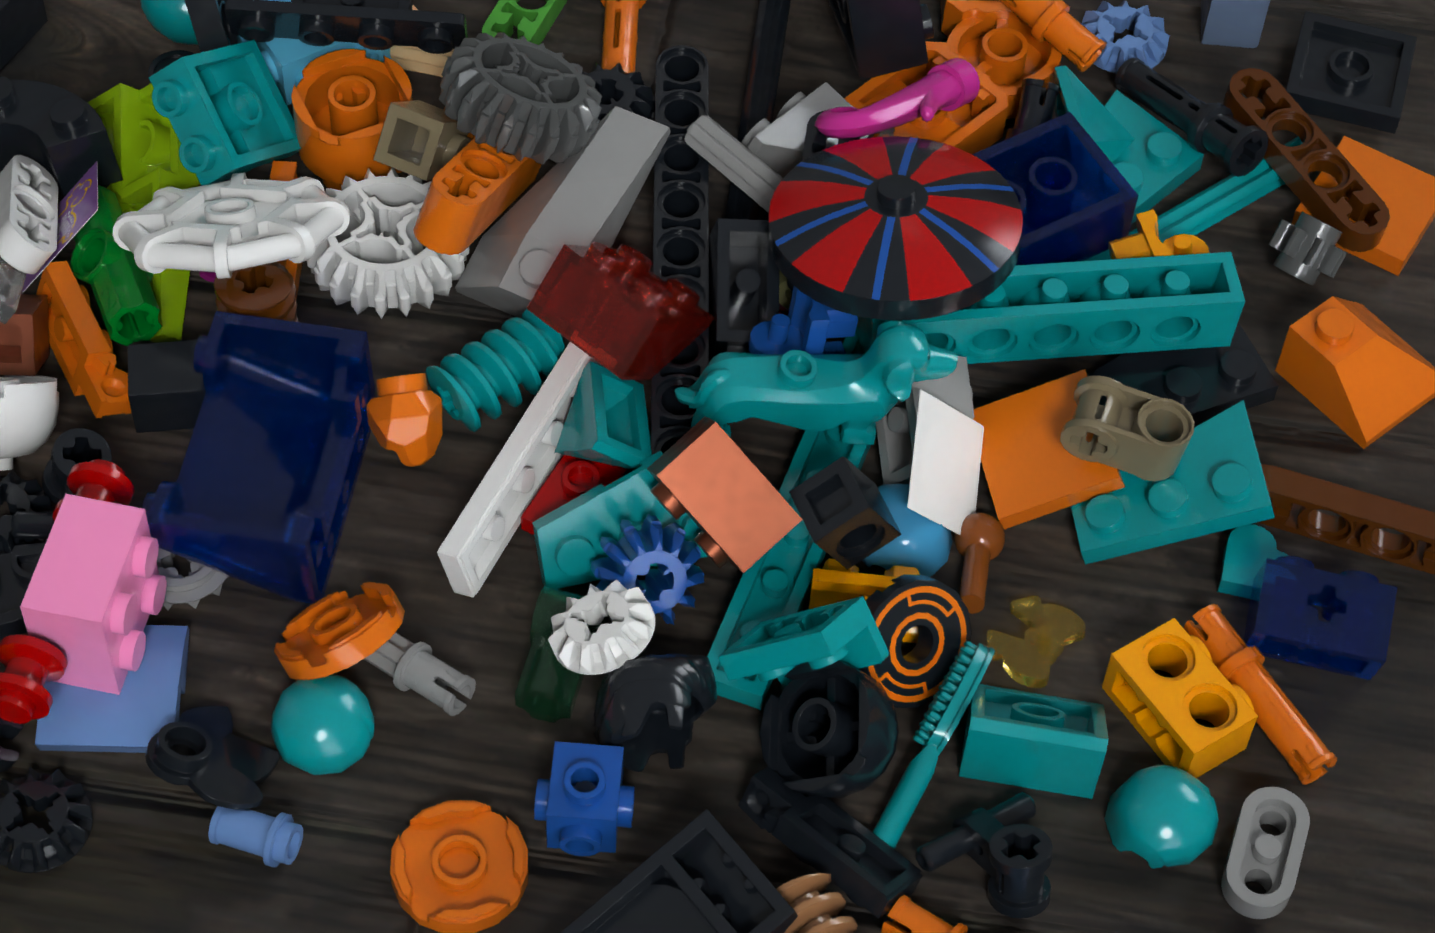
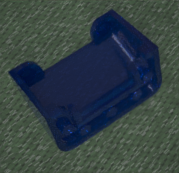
M216 311L208 336L200 335L195 346L194 370L196 373L203 374L206 394L177 482L162 481L156 492L147 493L142 508L146 511L151 537L157 538L159 548L291 601L314 604L324 597L371 433V428L368 425L367 404L371 398L376 397L367 332Z

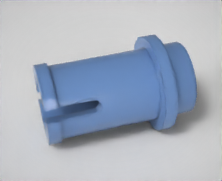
M217 806L210 821L208 837L210 843L222 844L261 856L266 866L275 868L280 863L290 865L295 860L303 840V827L300 824L294 823L292 815L283 812L273 817L250 809L235 810Z

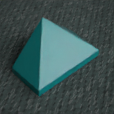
M1066 65L1055 67V84L1060 87L1055 101V115L1077 188L1089 187L1135 139Z
M589 361L583 369L554 453L632 470L641 467L639 462L652 455L644 384Z

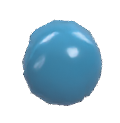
M884 484L877 487L902 535L862 561L868 568L872 565H878L886 570L894 565L915 567L920 575L931 577L948 561L953 542L951 530L907 508L910 484Z

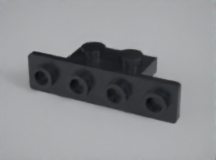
M226 0L225 15L231 33L240 35L249 41L269 42L274 38L299 39L303 43L312 46H327L334 41L359 43L361 46L373 50H386L393 45L418 47L425 52L433 54H444L452 51L455 47H459L463 39L468 38L464 14L412 10L413 0H291V2Z

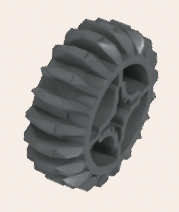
M498 32L495 37L487 33H478L476 38H464L461 45L455 47L452 56L448 57L441 74L443 78L440 84L439 100L445 106L444 114L450 119L457 121V129L461 132L472 133L477 144L486 143L494 147L497 154L502 151L513 154L518 161L528 157L538 164H544L548 159L557 163H564L567 157L578 154L587 145L589 138L594 135L600 121L598 116L602 109L600 107L602 95L595 89L596 82L590 76L582 74V66L576 63H569L565 60L563 52L554 53L546 49L544 43L537 45L528 42L524 36L513 39L504 32Z

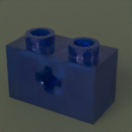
M1281 556L1275 560L1267 558L1254 578L1243 640L1248 647L1257 646L1265 657L1371 680L1386 662L1397 587L1381 584L1376 576L1362 571L1350 570L1336 574L1314 569L1312 562L1300 557ZM1312 605L1322 607V618L1328 620V622H1323L1318 619V609H1316Z

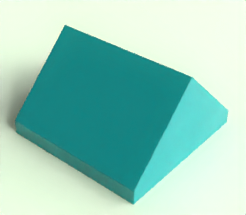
M979 684L968 707L959 777L1093 799L1109 740L1104 705Z

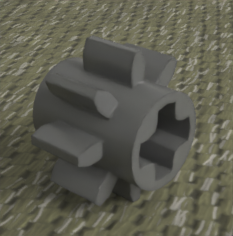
M1303 211L1295 225L1282 219L1268 244L1280 250L1273 265L1310 285L1315 284L1321 272L1334 278L1347 252L1335 246L1343 232Z

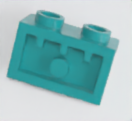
M864 596L762 621L720 654L718 658L729 681L757 674L761 682L778 678L782 685L787 686L792 679L784 676L795 666L808 662L811 669H820L840 660L860 669L882 663L889 656V651Z

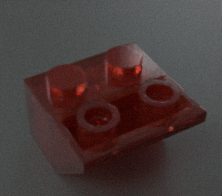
M592 242L590 246L564 244L527 307V310L621 380H650L703 333L714 319L711 314L697 305L700 296L691 288L670 278L665 282L651 272L650 268L653 263L641 252L624 244H621L618 249H612L598 242Z

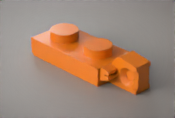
M67 261L50 262L42 272L36 295H47L49 344L74 396L85 395L95 418L123 413L125 415L131 414L128 397V373L115 367L116 355L113 354L112 341L108 332L100 328L91 310L87 289L83 285L78 284Z

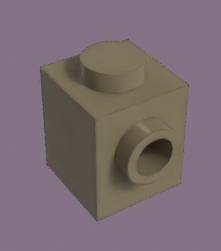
M420 100L391 102L373 160L422 180L431 181L434 175L459 153L471 139L467 137V132H461L457 129V121L444 114L445 110Z

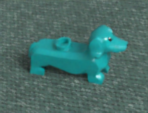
M891 320L883 322L878 326L876 330L877 338L865 354L813 355L802 350H790L784 354L719 353L711 359L699 379L688 388H676L675 396L680 403L689 405V408L696 409L691 427L695 426L706 416L716 421L729 437L731 436L730 425L727 423L738 422L747 418H758L803 430L824 431L842 425L840 432L841 443L874 445L876 438L875 422L881 420L898 401L904 402L909 398L913 382L940 379L953 373L957 367L958 356L954 352L927 343L926 336L920 328L907 325L904 321Z

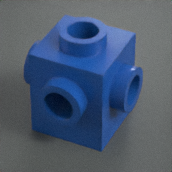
M555 741L550 780H537L534 820L546 821L547 848H559L574 856H592L599 852L616 853L618 827L632 828L635 786L623 785L624 747Z

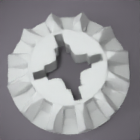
M615 580L605 590L601 591L590 583L586 596L581 599L566 597V612L551 617L553 634L548 638V641L559 663L568 670L584 675L608 673L624 665L625 661L635 659L646 648L655 630V613L639 587L627 590L618 580ZM609 615L612 623L601 624L597 632L591 634L588 626L599 625L603 618Z

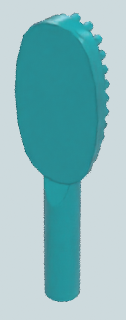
M970 641L964 642V647L960 648L959 655L955 656L956 662L949 666V672L944 676L942 685L938 687L939 691L933 696L934 700L929 704L927 712L924 713V719L919 723V730L915 731L913 740L922 745V751L908 764L872 832L893 849H895L933 777L938 756L956 729L993 658L995 649L992 647L988 648L981 643L975 645Z

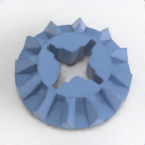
M1103 0L1096 11L1085 12L1081 24L1096 37L1107 43L1101 55L1093 63L1097 67L1108 72L1117 73L1125 61L1130 58H1138L1152 69L1164 58L1170 35L1164 31V18L1151 17L1148 5L1135 9L1129 7L1127 0H1123L1118 7H1114ZM1125 29L1133 31V36L1126 35L1113 43L1115 32L1122 33Z

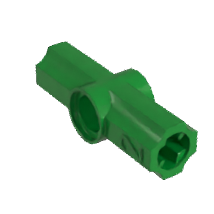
M98 185V210L73 237L76 246L71 257V270L75 278L91 284L110 339L125 346L137 341H149L162 327L158 316L160 308L150 285L153 274L141 270L136 265L134 254L121 248L115 242L113 227L117 218L123 212L116 194Z

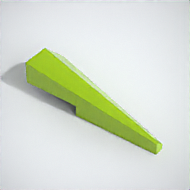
M119 83L88 102L97 112L106 128L123 178L122 181L112 183L107 187V189L116 194L123 213L140 210L153 201L154 192L161 188L172 186L183 190L201 186L196 174L188 171L181 163L179 157L181 143L169 119L156 111L152 102L154 88L151 83L140 90ZM166 269L161 273L153 274L150 285L160 308L158 316L162 327L149 341L155 343L181 341L190 276L189 270Z

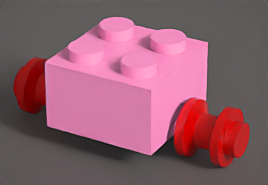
M95 459L90 462L78 463L70 470L67 485L74 495L65 494L64 499H61L54 509V524L20 605L28 635H9L0 642V662L6 667L4 673H0V718L3 720L25 724L31 719L46 717L52 706L53 698L44 688L45 682L53 681L120 695L128 671L136 672L141 665L146 645L144 628L150 614H159L164 603L167 582L164 575H159L157 566L159 544L157 538L151 537L146 511L143 508L128 506L134 495V486L125 475V472L118 465L110 461Z

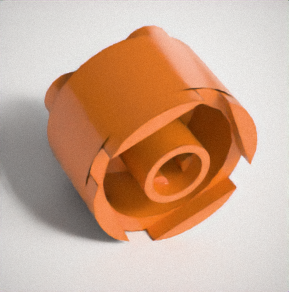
M337 50L314 59L302 70L303 78L297 87L294 85L291 94L295 131L301 147L299 151L301 160L311 172L323 179V183L327 188L341 191V185L345 176L357 182L364 180L368 168L376 177L387 176L392 167L374 161L373 158L390 103L413 101L412 87L408 75L398 63L385 56L384 63L366 58V50ZM395 169V171H396L397 173H401V172H402V171H400V170Z

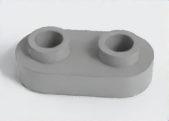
M1263 787L1253 791L1245 799L1236 822L1221 887L1227 903L1236 912L1248 918L1267 919L1278 915L1287 906L1295 888L1310 826V816L1303 801L1289 790L1280 787ZM1260 825H1273L1281 834L1276 836L1267 834L1261 829ZM1257 882L1265 888L1267 893L1258 894L1252 892L1246 887L1245 883Z

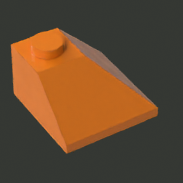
M1332 296L1289 326L1275 371L1363 449L1435 398V367L1360 303Z

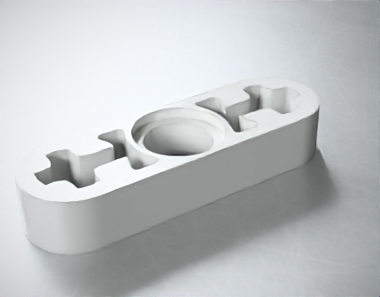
M15 155L0 172V257L21 272L35 274L57 249L58 185L53 176L39 163L29 157Z

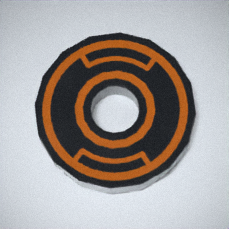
M904 574L890 580L895 582V584L888 586L883 592L876 590L865 600L887 646L889 656L880 664L860 668L859 670L881 683L895 708H917L934 700L933 696L939 691L938 687L942 685L944 676L949 672V666L956 662L955 656L959 655L960 648L964 647L965 641H971L972 630L968 609L957 591L926 575ZM917 626L919 633L918 641L910 653L902 656V639L909 629Z

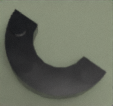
M0 76V172L13 156L23 155L29 157L43 166L57 182L58 189L64 197L96 161H98V185L106 186L123 180L106 128L97 112L85 100L53 84L31 80H10Z

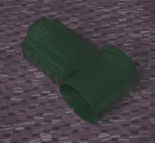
M543 587L532 619L530 631L531 647L515 692V706L527 711L532 718L555 723L559 719L571 718L584 674L568 670L557 660L548 641V638L553 634L551 617L566 612V597L581 599L584 595ZM609 615L604 617L599 625L588 626L591 634L596 633L601 624L608 623Z

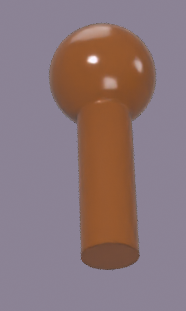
M982 512L969 514L962 523L961 535L954 533L956 549L964 557L959 596L971 614L979 613L984 609L990 560H993L1001 553L1005 544V532L1001 523L992 515Z

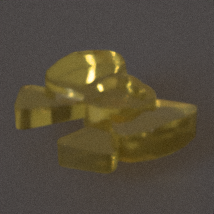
M1029 596L1013 600L1010 605L1011 614L1030 627L1025 631L1024 639L995 630H988L987 647L995 649L993 661L1003 659V669L1014 681L1030 688L1041 689L1047 686L1049 682L1050 665L1061 655L1064 646L1085 638L1086 627L1085 622L1070 609L1051 603L1042 605L1040 597Z

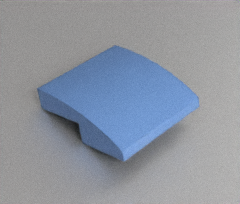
M146 625L144 628L146 645L141 665L136 672L128 671L120 695L53 681L45 682L44 688L51 694L53 703L48 715L37 719L36 747L40 751L146 753L150 739L159 733L165 725L178 722L181 694H185L189 627Z

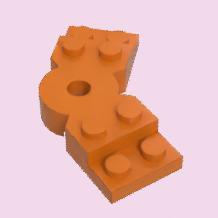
M940 0L941 32L948 36L947 42L925 41L928 63L873 77L844 99L853 107L861 109L926 77L930 69L953 58L964 59L975 68L980 81L978 95L972 102L953 111L939 109L931 121L925 122L920 117L904 125L876 133L873 137L899 136L932 140L959 148L977 157L1003 137L1006 119L1016 118L1023 79L1044 80L1042 87L1045 88L1049 82L1055 84V67L1060 66L1062 53L1046 40L1038 42L1032 37V28L1002 2L997 0Z

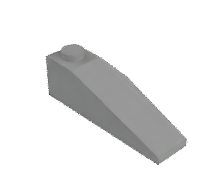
M615 106L599 122L594 135L589 138L587 145L578 154L567 157L564 163H557L482 236L455 286L456 291L519 318H522V314L527 308L537 307L553 320L561 336L565 337L670 135V127Z

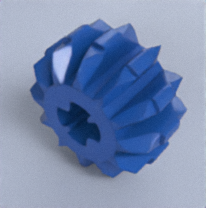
M648 514L641 530L637 531L629 520L622 519L620 530L624 537L619 541L611 537H601L600 546L609 557L591 561L592 573L596 578L601 579L595 587L603 591L615 580H618L627 590L639 587L647 601L651 604L654 613H659L665 623L674 625L675 613L672 607L677 603L685 607H695L696 599L687 587L705 583L703 571L699 566L694 565L701 557V551L694 541H684L686 532L676 522H672L662 529L659 519L654 515ZM650 564H657L658 569H650ZM637 575H645V580H639Z

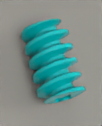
M529 307L523 312L522 318L514 317L506 320L501 330H489L481 338V343L472 341L465 344L461 349V355L457 353L448 354L440 362V367L428 366L425 373L431 390L442 398L443 408L455 420H460L470 431L476 432L482 426L477 412L479 408L489 418L496 420L502 414L501 405L498 400L499 396L510 406L516 408L523 401L518 385L521 384L530 394L536 395L542 386L539 373L541 372L546 378L548 377L564 352L565 345L553 320L541 309Z

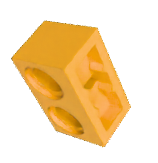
M1175 618L1111 653L1102 689L1165 765L1175 766L1198 778L1246 749L1258 718L1250 698L1241 687L1231 684L1212 662V657L1205 644L1198 637L1189 635ZM1154 670L1167 672L1170 675H1172L1173 678L1160 676L1156 674ZM1194 719L1206 720L1212 723L1215 727H1204L1198 724Z

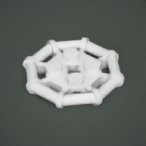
M245 172L233 173L231 180L183 190L172 186L154 192L153 201L138 211L123 213L117 218L113 227V237L121 248L134 254L136 265L143 271L152 274L161 273L166 269L215 272L218 279L231 278L232 271L287 259L293 263H302L309 260L315 253V247L326 238L340 235L346 231L350 222V211L344 201L329 197L325 193L321 182L314 178L305 176L291 181L247 179Z

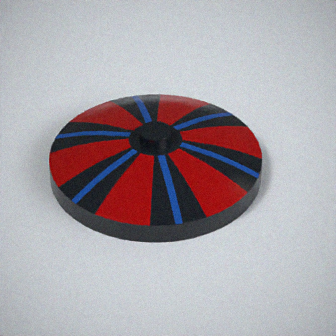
M899 136L872 137L848 141L821 150L800 162L780 181L770 201L769 246L776 265L790 283L802 293L827 307L851 315L879 320L927 319L956 312L975 304L994 292L1008 278L1018 261L1021 250L1023 216L1019 200L1010 184L997 170L978 157L959 148L932 140Z

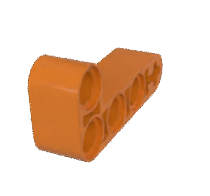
M468 133L467 137L471 141L434 175L413 229L415 237L422 245L437 253L454 255L465 251L535 181L542 164H538L528 157L518 161L513 154L504 151L497 154L494 147L486 143L477 144L475 136L472 133Z

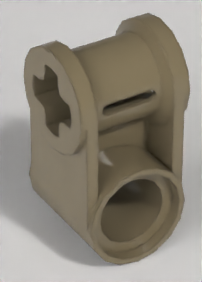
M1100 375L1088 376L1081 379L1076 385L1074 400L1077 406L1073 419L1068 421L1062 428L1060 442L1064 449L1077 458L1098 462L1131 473L1143 480L1156 482L1165 480L1174 474L1194 433L1195 422L1191 413L1184 405L1175 400L1161 398L1125 386L1121 382ZM1102 396L1107 397L1105 406L1099 404ZM1088 432L1094 434L1091 442L1086 440Z

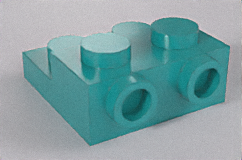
M255 40L181 57L149 77L154 88L152 92L153 105L160 115L169 119L181 143L179 148L181 163L188 171L196 174L201 186L230 180L233 173H246L255 167L291 157L301 150L296 136L293 117Z

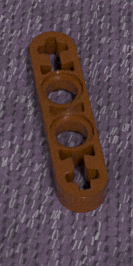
M1246 68L1235 73L1229 82L1223 105L1231 109L1233 118L1245 126L1255 125L1267 133L1268 148L1263 158L1316 219L1343 232L1337 242L1339 245L1356 252H1365L1375 248L1380 243L1390 220L1389 209L1385 202L1275 77L1266 71L1256 68ZM1278 130H1288L1295 133L1300 138L1302 144L1294 147L1280 144L1272 133ZM1314 171L1326 172L1335 178L1338 186L1333 188L1320 187L1311 181L1308 174ZM1351 217L1356 222L1353 223L1349 218ZM1363 220H1366L1370 225L1368 226Z
M1261 464L1275 518L1257 523L1435 575V512L1281 467ZM1318 509L1332 511L1341 516L1327 515L1318 511ZM1379 528L1394 529L1403 534L1389 533Z

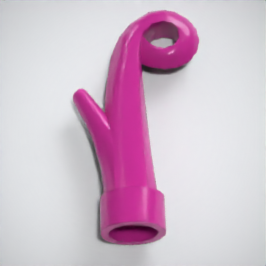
M953 58L930 69L926 77L861 109L855 107L827 109L818 115L815 127L826 137L844 139L873 135L904 125L922 117L923 121L928 122L933 119L939 109L953 111L972 102L977 97L980 89L979 76L975 68L968 61L961 58Z

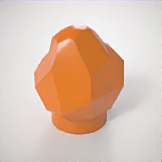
M426 373L377 379L378 397L371 398L368 402L367 417L368 425L378 443L387 450L395 451L405 466L415 467L425 464L435 455L443 435L442 398L434 391L428 390Z

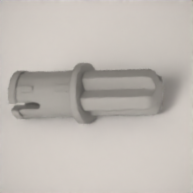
M396 632L391 639L373 654L364 658L365 661L393 677V684L397 689L401 691L412 689L442 708L450 716L458 715L467 705L458 700L454 694L447 691V687L453 688L470 700L476 688L474 678L462 674L433 656L430 645L421 641L414 644Z

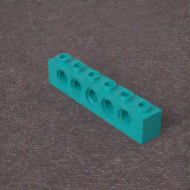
M1232 252L1015 265L1008 278L994 292L971 306L946 315L927 319L894 321H904L907 325L920 328L926 336L927 343L954 352L957 356L967 357V364L1226 347L1230 346L1245 304V298ZM858 316L857 330L862 354H865L877 338L876 330L878 326L883 322L891 320Z

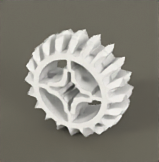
M368 168L364 180L357 182L345 176L341 185L342 191L326 188L325 193L329 197L338 198L348 206L350 222L346 231L333 237L329 236L316 246L313 257L307 260V266L311 268V273L314 274L315 282L319 285L320 291H330V296L334 299L336 305L351 300V307L354 308L357 315L367 307H375L381 319L389 308H399L407 317L411 304L419 303L430 309L434 300V294L449 296L452 281L459 280L465 269L464 261H467L470 247L459 254H441L427 247L423 250L424 245L415 237L413 229L432 181L422 184V179L412 175L406 178L399 177L394 168L390 169L387 176L376 177Z

